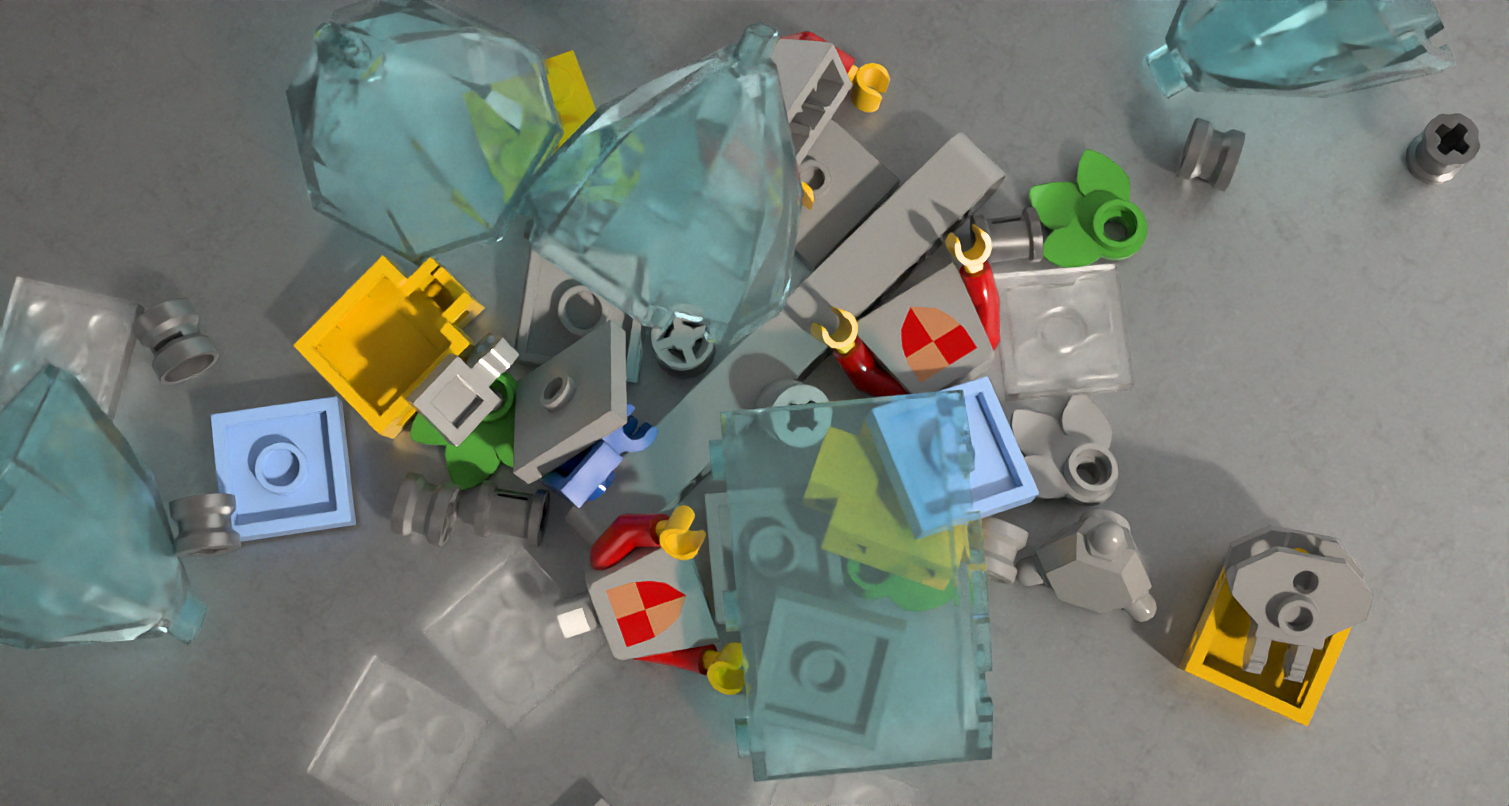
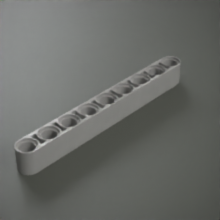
M963 132L953 136L654 426L658 430V434L648 448L639 452H628L623 456L624 459L613 470L616 473L614 481L600 497L593 501L586 500L580 508L574 505L567 513L564 522L591 548L594 542L619 515L625 513L660 514L675 508L758 426L755 416L756 402L765 387L773 381L784 378L803 382L833 353L834 348L819 342L812 336L810 331L812 323L816 322L822 325L830 336L836 332L839 326V319L832 312L831 306L848 311L855 317L856 321L876 310L945 243L947 236L951 232L954 234L997 191L1006 179L1007 174Z

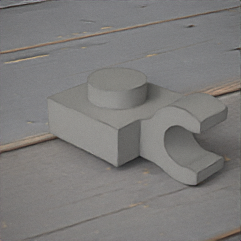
M488 333L471 350L466 363L459 356L449 353L410 394L406 401L449 444L458 447L501 401L489 386L514 363L519 353L502 336L496 339L491 333Z

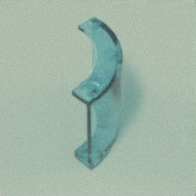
M963 389L720 412L722 439L709 440L712 481L726 479L736 590L723 591L726 632L740 631L748 717L735 718L738 758L752 757L754 782L991 760L993 702L988 694L985 672L992 671L989 599L980 510L966 512V510L974 508L970 472H974L975 464Z

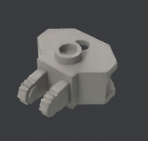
M1268 525L1230 542L1224 564L1225 573L1231 594L1248 612L1251 621L1242 659L1243 671L1261 675V671H1263V667L1267 662L1271 641L1288 643V650L1283 658L1284 679L1302 683L1313 648L1322 650L1326 637L1367 620L1374 595L1372 590L1363 581L1364 571L1336 537ZM1294 548L1305 549L1309 554L1298 552Z

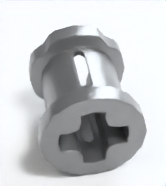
M1460 113L1450 115L1439 114L1427 124L1424 131L1416 136L1407 148L1406 162L1410 172L1416 179L1425 184L1439 185L1449 182L1459 173L1462 167L1472 161L1480 149L1477 126L1471 119ZM1440 143L1449 149L1446 155L1440 153L1436 148Z
M1035 207L1024 208L1021 215L986 220L982 214L971 215V247L974 246L976 241L975 233L972 230V224H975L986 232L991 239L992 250L987 258L990 265L991 262L1027 258L1030 263L1041 262V259H1043V236L1039 215Z
M484 480L478 494L474 514V534L480 537H487L489 533L527 538L529 546L539 547L542 543L548 520L549 490L537 489L535 494L499 489L495 482Z

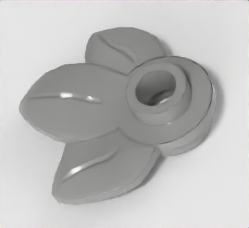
M1077 391L1067 402L1060 419L1030 410L1015 409L1010 419V428L1039 491L1036 499L1049 501L1066 496L1076 504L1095 506L1111 497L1119 483L1118 464L1113 454L1109 451L1112 428L1107 417L1091 398L1081 391ZM1076 469L1088 471L1092 475L1094 483L1091 485L1083 481L1078 476Z

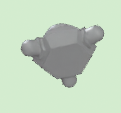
M1091 509L1081 514L1078 522L1060 530L1038 548L1034 556L1022 558L1015 565L1017 569L1015 578L1019 583L1025 586L1046 583L1047 587H1052L1057 598L1063 602L1098 613H1105L1115 608L1117 610L1124 608L1134 620L1140 622L1152 619L1157 610L1156 601L1149 594V589L1152 585L1130 533V524L1123 516L1110 510Z

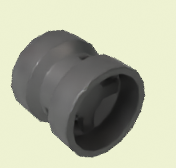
M178 298L158 304L140 315L133 323L132 328L140 344L150 348L154 355L152 367L163 385L180 383L193 378L211 367L219 357L211 339L200 333L197 327L199 315L188 298Z

